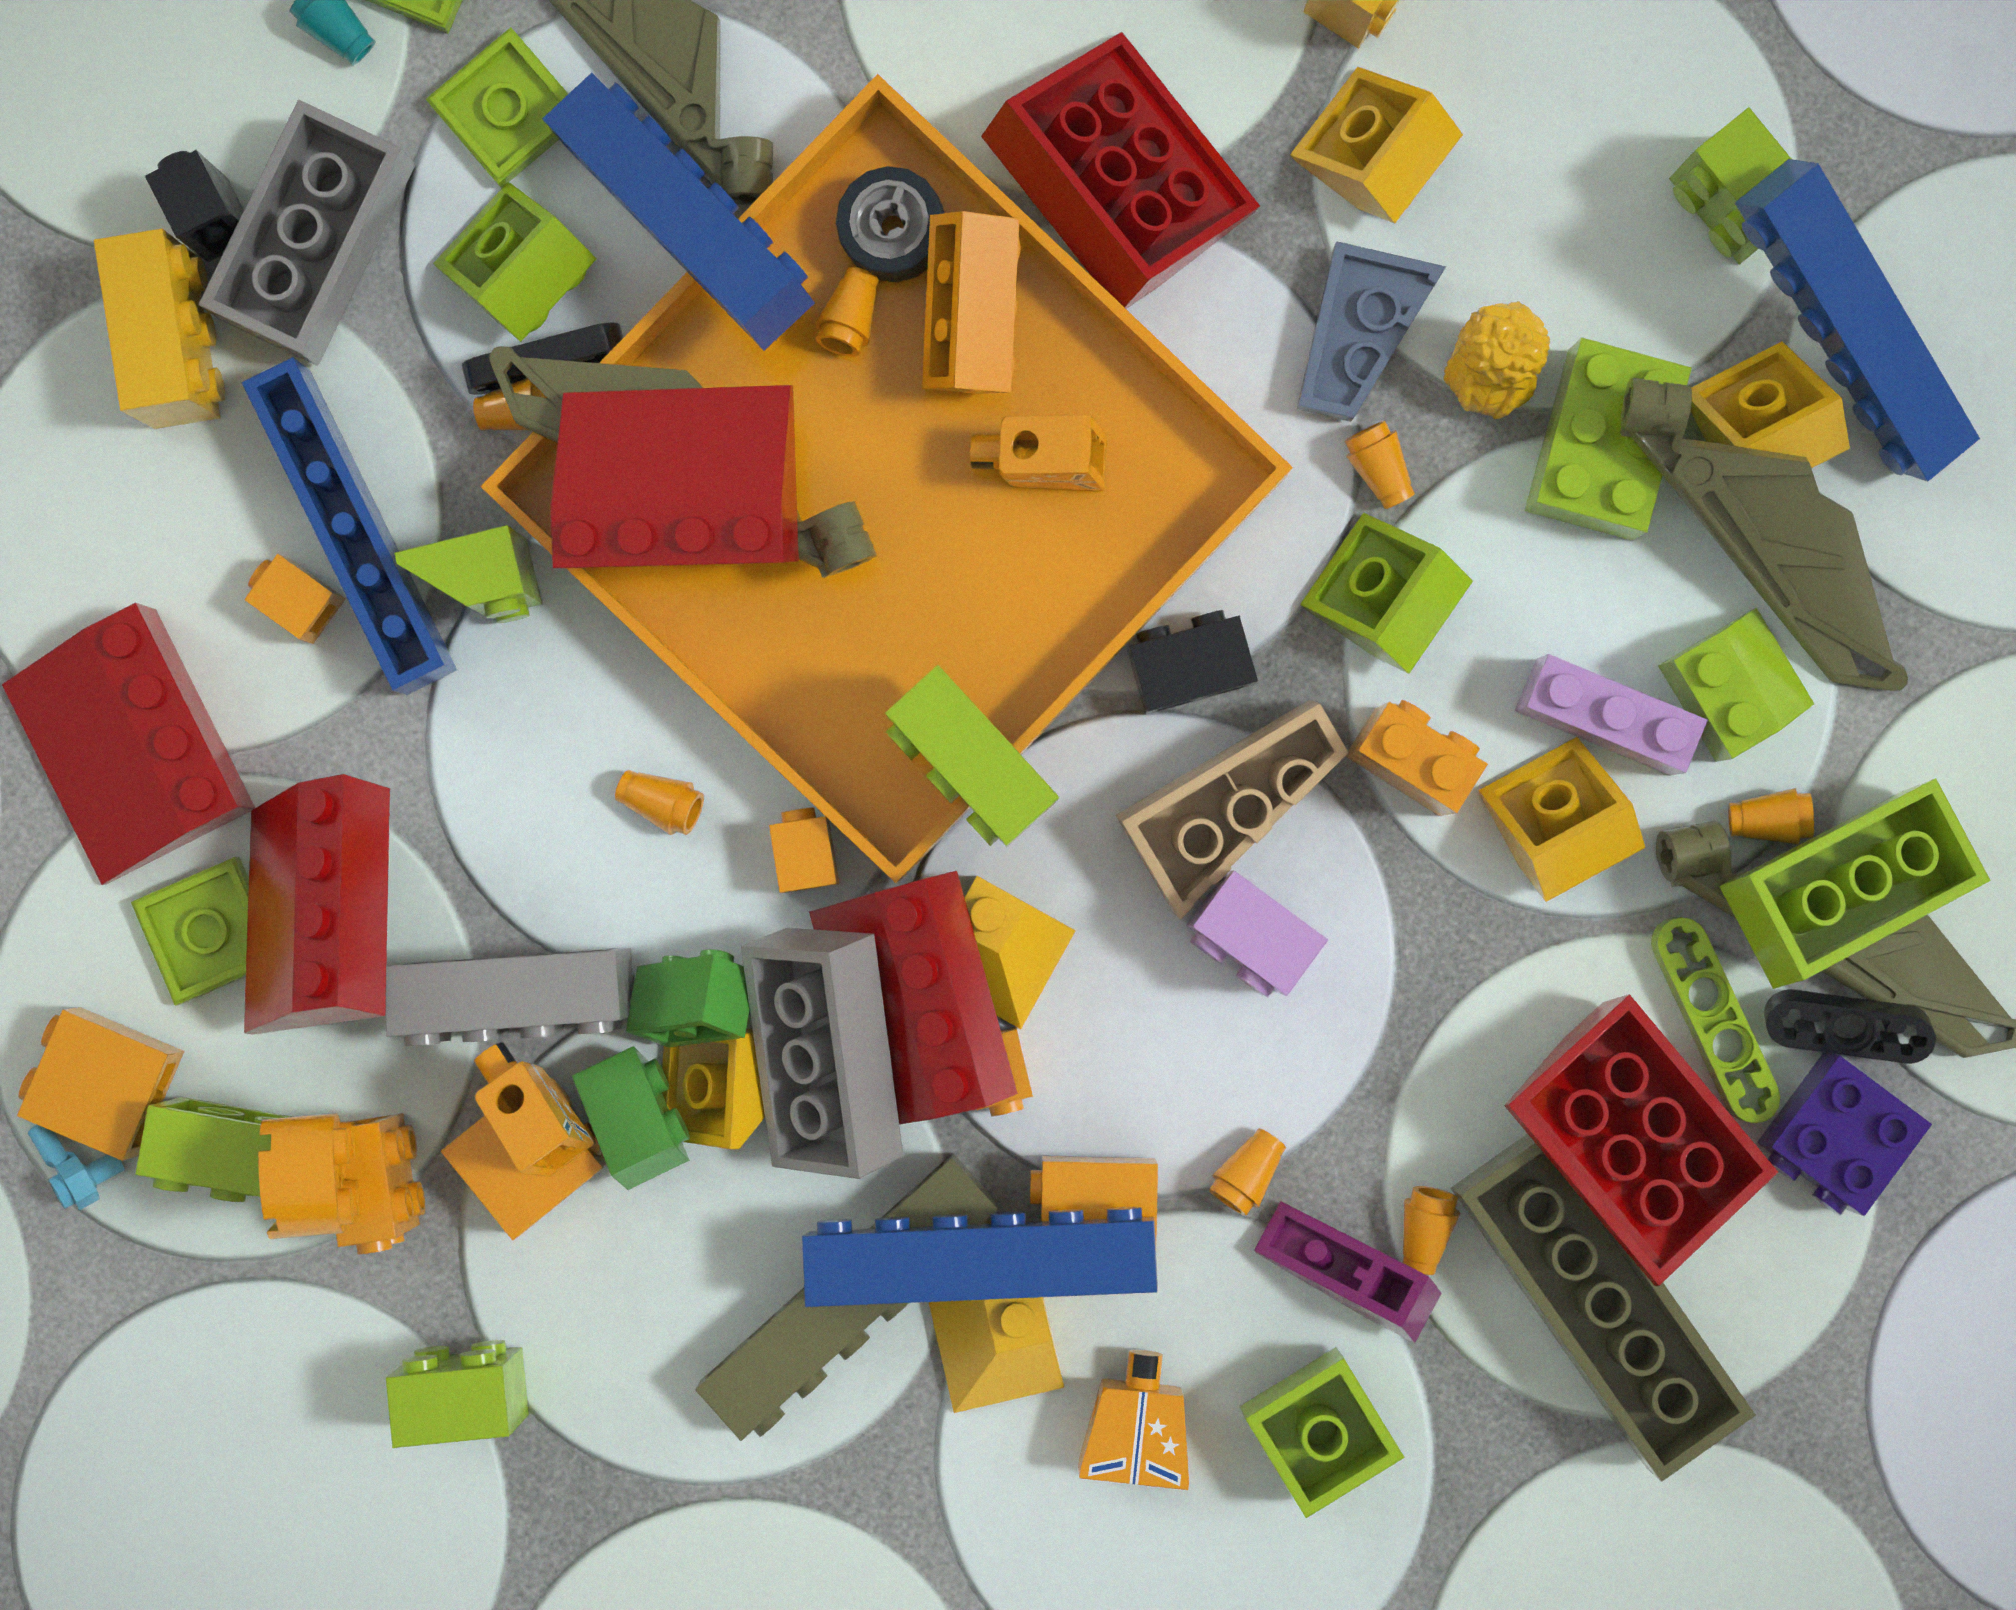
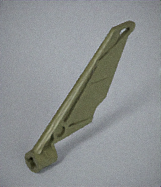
M549 0L680 149L685 150L705 173L704 177L711 185L715 182L719 184L736 204L752 205L773 183V173H771L773 167V142L765 138L751 136L720 139V19L716 14L691 0Z
M503 346L494 348L489 355L491 366L515 422L558 443L563 393L703 388L686 370L520 357L512 348ZM514 364L547 398L515 393L507 375L511 366ZM855 501L837 505L805 521L801 520L797 510L799 560L818 568L822 578L847 571L876 557L877 554L868 532L864 531V523Z
M1630 378L1625 391L1621 412V436L1631 437L1825 676L1835 683L1890 691L1902 690L1908 684V676L1904 666L1893 660L1852 511L1819 492L1807 457L1684 439L1683 436L1691 409V386L1667 382L1659 384V381ZM1849 648L1887 670L1881 677L1859 674Z
M1711 821L1691 825L1690 827L1684 826L1660 831L1656 839L1657 861L1663 876L1671 882V887L1683 886L1736 919L1719 886L1746 872L1732 874L1730 843L1722 825L1719 822ZM1928 915L1822 971L1868 1000L1911 1005L1922 1009L1931 1020L1936 1035V1042L1962 1058L2016 1048V1019H2012ZM1968 1020L2009 1029L2006 1041L1989 1044Z

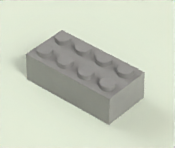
M298 99L198 305L217 319L318 366L410 178L415 164L401 147Z
M785 928L742 945L741 951L772 1167L861 1179L903 1157L874 934Z
M631 948L406 963L386 966V1036L404 1035L405 1046H421L451 1041V1032L462 1031L463 1042L498 1040L500 1037H508L507 1028L520 1027V1038L555 1036L558 1033H565L564 1024L578 1023V1034L613 1032L615 1029H621V1020L628 1018L634 988Z

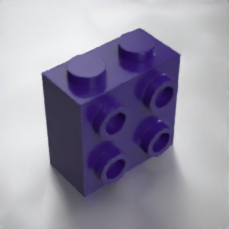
M1823 1052L1757 1143L1771 1152L1768 1160L1777 1171L1792 1181H1796L1798 1176L1801 1175L1815 1185L1817 1188L1812 1196L1828 1209L1840 1216L1845 1209L1865 1216L1932 1124L1842 1056Z

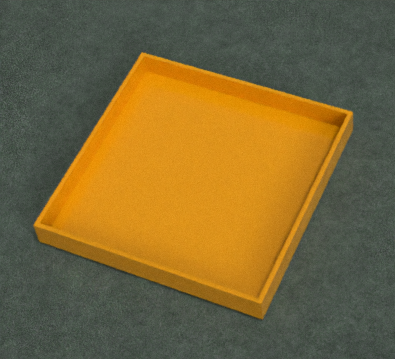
M877 74L738 218L741 223L749 216L753 218L773 241L767 249L776 258L785 251L803 269L808 278L801 285L815 304L763 351L686 272L600 362L601 364L686 370L703 388L793 385L797 510L801 520L805 521L827 509L855 501L864 523V531L868 532L877 554L876 557L857 567L822 578L818 568L801 560L799 562L566 569L896 884H899L963 817L970 807L960 796L950 803L926 777L933 769L931 764L920 753L911 761L888 736L886 731L893 723L885 712L932 669L939 665L1022 755L1280 485L1293 467ZM886 166L911 170L927 180L938 195L944 213L966 211L1019 219L1021 251L1017 261L1016 298L1018 310L1014 320L1013 355L1015 369L1012 375L1011 393L975 394L922 389L927 270L916 278L900 282L879 280L876 287L869 343L861 347L857 356L847 357L835 354L816 342L818 333L815 327L816 320L844 277L847 268L856 267L840 244L836 217L839 201L848 186L865 172ZM889 216L882 223V230L885 235H888L889 231L894 230L896 227L902 229L904 227L901 219L897 216ZM1091 415L1106 434L1104 491L1011 486L1000 476L999 469H972L970 462L972 435H1000L1002 417ZM532 432L480 487L552 555L550 508L558 443ZM1038 446L1031 448L1027 452L1025 459L1032 457L1036 453Z

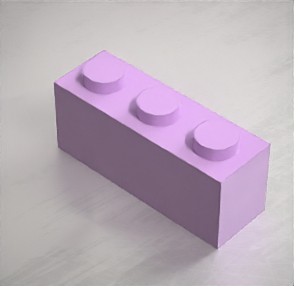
M1550 654L1535 660L1515 709L1518 713L1668 775L1687 772L1708 721L1698 715Z

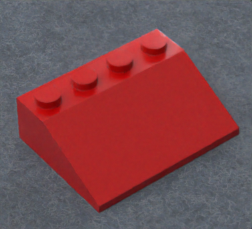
M1123 32L1113 36L1006 100L981 135L982 139L1089 274L1125 309L1165 283L1255 213L1260 207L1259 203Z
M793 385L563 393L550 508L553 568L799 562Z
M134 603L84 628L2 684L101 885H106L255 809L157 610Z
M340 774L298 782L251 810L244 1015L245 1034L254 1035L385 1016L390 788Z
M957 871L921 879L809 911L814 930L874 934L899 1125L937 1119L984 1108L1018 1094Z
M1630 994L1600 1004L1561 1040L1504 1105L1654 1286H1660L1778 1173L1776 1168Z

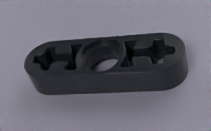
M610 322L588 326L510 348L520 357L600 363L623 339V334L619 323ZM490 353L473 357L461 364L469 394H487L501 388L490 363ZM514 364L507 372L511 384L527 378Z
M1787 989L1774 994L1767 1001L1764 1009L1769 1036L1776 1043L1785 1047L1912 1064L1927 1058L1934 1050L1936 1044V1035L1929 1016L1922 1009L1911 1005ZM1790 1009H1798L1801 1019L1795 1021L1793 1028L1784 1027L1781 1017H1787ZM1819 1011H1823L1821 1019L1823 1033H1817L1814 1022H1819ZM1854 1014L1865 1020V1029L1856 1037L1842 1038L1833 1031L1834 1023L1841 1016ZM1877 1019L1882 1020L1885 1031L1880 1030V1041H1875L1877 1038ZM1906 1025H1915L1918 1035L1911 1036L1908 1044H1901L1896 1033H1903Z

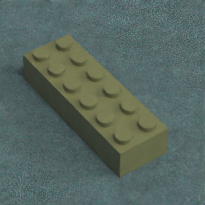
M1528 1134L1450 1188L1646 1469L1661 1482L1756 1416L1665 1284L1662 1283L1660 1286L1652 1284Z

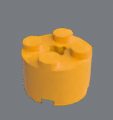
M337 1113L263 1119L259 1135H271V1150L258 1152L261 1207L264 1220L276 1219V1222L267 1231L268 1238L282 1239L344 1233L346 1225L354 1223V1216L359 1215L360 1209L357 1180L346 1181L345 1164H349V1158L355 1156L353 1122H340Z

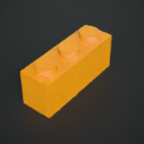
M966 211L930 215L922 389L975 394L1011 393V381L1015 369L1013 355L1014 320L1018 310L1016 298L1017 261L1021 251L1018 218Z

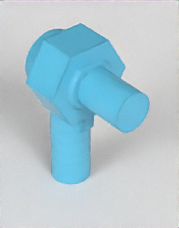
M35 1125L28 1132L45 1164L55 1168L57 1175L51 1177L48 1181L64 1209L75 1204L78 1210H81L100 1200L96 1185L125 1170L121 1160L107 1154L88 1165L82 1164L73 1152L65 1151L55 1132L39 1125Z

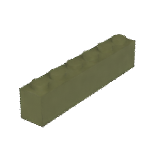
M952 1153L881 1218L909 1217L910 1227L933 1226V1216L967 1215L968 1225L991 1224L990 1214L998 1210V1203ZM875 1223L869 1229H875ZM803 1287L701 1379L695 1390L740 1441L753 1430L761 1437L785 1415L780 1406L795 1392L802 1399L805 1398L828 1376L822 1368L837 1354L844 1360L848 1359L870 1338L864 1330L880 1315L887 1322L890 1321L909 1303L805 1307Z

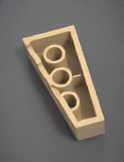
M1307 700L1115 816L1170 909L1181 920L1195 906L1194 903L1213 884L1216 885L1232 869L1231 866L1254 843H1258L1272 830V826L1293 805L1301 801L1349 752L1321 704Z

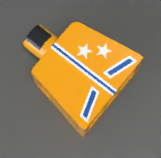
M1091 415L1002 417L1000 435H972L970 443L972 469H999L1000 476L1011 486L1104 491L1106 434ZM1038 446L1036 453L1032 457L1025 459L1027 452L1031 448Z
M504 1042L489 1047L476 1057L474 1063L488 1084L474 1095L475 1100L519 1172L550 1177L596 1144L541 1066L524 1061L517 1063ZM524 1095V1101H523L522 1106L520 1107V1106H519L520 1100H521L522 1096Z
M1129 1350L1126 1381L1116 1379L1101 1380L1079 1456V1478L1188 1490L1189 1472L1184 1397L1181 1387L1160 1384L1163 1354L1147 1350Z

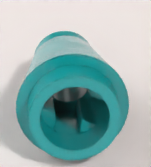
M295 0L289 10L297 19L296 26L342 58L347 59L352 65L360 62L376 43L346 0Z

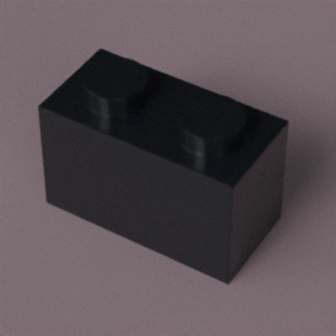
M194 150L190 153L188 151H179L166 156L158 163V169L145 175V178L175 237L204 260L210 262L223 255L244 209L228 178L199 151Z
M1218 610L1192 618V629L1171 634L1169 625H1164L1136 634L1139 643L1130 645L1127 652L1145 715L1252 686L1258 682L1240 615L1226 619L1224 610Z

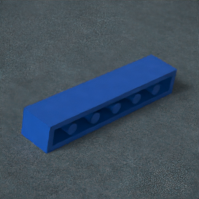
M591 72L542 118L543 121L579 162L765 351L815 304L801 285L808 278L807 274L785 251L776 258L767 249L773 241L753 218L749 216L741 223L733 215L739 209L733 199L716 182L707 188L700 181L705 173L685 150L681 148L674 155L666 147L672 140L652 117L648 115L644 120L640 121L634 115L639 107L619 84L615 82L608 89Z
M1788 159L1735 202V205L1745 219L1742 223V229L1746 237L1755 247L1765 252L1773 266L1770 270V275L1774 283L1784 294L1792 297L1801 312L1798 316L1800 326L1811 339L1820 343L1829 358L1825 361L1828 372L1835 381L1846 387L1855 401V404L1852 406L1854 415L1865 428L1874 432L1882 446L1879 449V455L1892 472L1897 475L1906 474L1928 482L1980 440L1979 435L1819 163Z
M292 357L241 382L392 690L409 695L457 671L410 572L399 566L396 562L394 553L399 552L310 369Z
M1117 1207L1107 1209V1219L1084 1220L1083 1210L1068 1209L1049 1211V1221L1026 1222L1025 1212L990 1214L991 1224L968 1225L967 1215L965 1214L938 1215L932 1217L933 1226L910 1227L909 1217L875 1219V1229L852 1230V1220L817 1221V1231H810L802 1236L805 1307L1157 1293L1154 1217H1142V1207Z

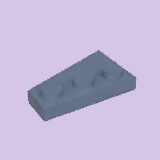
M1336 241L1297 409L1351 422L1447 266Z

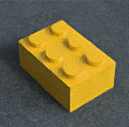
M162 228L94 239L120 411L153 429L220 419L218 402L225 400V386L220 370L217 367L213 368L210 346H215L217 343L215 325L211 314L204 312V309L198 305L202 298L201 291H205L208 286L207 273L201 257H196L195 253Z

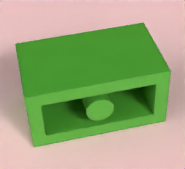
M714 949L701 950L698 957L686 958L668 955L662 957V962L637 966L626 1032L668 1048L745 1038L750 1008L744 966L734 963V956L732 954Z
M632 1046L572 1075L609 1172L627 1190L690 1161L682 1143L690 1139L688 1129L679 1111L676 1108L669 1110L662 1092L669 1090L670 1087L663 1069L655 1058L648 1061Z

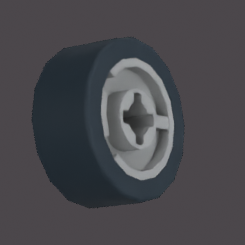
M886 166L867 171L848 186L839 201L836 227L840 244L856 267L869 271L876 275L879 280L900 282L916 278L928 269L930 215L943 214L944 210L938 195L927 180L911 170ZM889 216L899 217L904 225L903 229L896 227L894 230H890L888 235H885L882 230L884 219Z

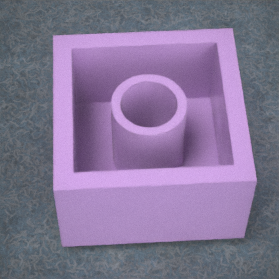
M1235 870L1229 871L1213 887L1186 924L1187 927L1196 933L1190 941L1193 945L1220 963L1223 962L1226 956L1231 958L1241 966L1236 976L1266 997H1269L1273 990L1288 996L1328 941L1327 938Z

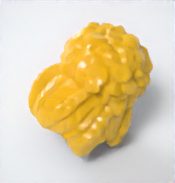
M1520 301L1483 306L1479 308L1478 312H1473L1465 326L1460 330L1454 352L1444 368L1445 374L1443 379L1457 396L1461 407L1465 411L1492 416L1493 419H1500L1509 415L1515 408H1519L1527 403L1534 396V391L1537 387L1538 378L1536 374H1540L1541 368L1547 362V351L1550 349V337L1547 336L1548 330L1544 327L1543 321L1529 307L1521 304Z

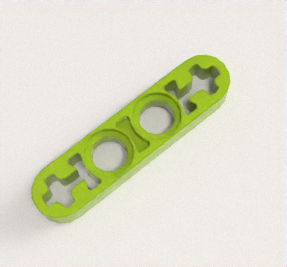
M1682 917L1665 919L1657 925L1652 933L1651 946L1653 954L1723 1104L1729 1113L1739 1120L1756 1124L1765 1122L1774 1116L1779 1108L1781 1098L1779 1088L1705 930L1696 921ZM1676 928L1679 933L1691 934L1693 941L1686 945L1688 956L1691 962L1696 963L1704 959L1706 968L1689 970L1679 978L1676 970L1688 967L1679 952H1668L1666 944L1673 940L1671 930ZM1705 977L1713 981L1717 986L1718 998L1711 1008L1701 1011L1690 1002L1689 988L1697 979ZM1732 1029L1740 1036L1742 1049L1734 1060L1724 1062L1714 1054L1713 1040L1722 1030ZM1752 1062L1754 1070L1743 1071L1751 1087L1763 1088L1764 1095L1757 1099L1759 1109L1755 1111L1752 1107L1740 1106L1738 1099L1746 1095L1740 1078L1734 1076L1727 1080L1725 1072L1742 1070Z

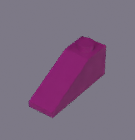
M1280 1201L1254 1249L1255 1253L1365 1318L1413 1343L1417 1341L1442 1294L1429 1276Z

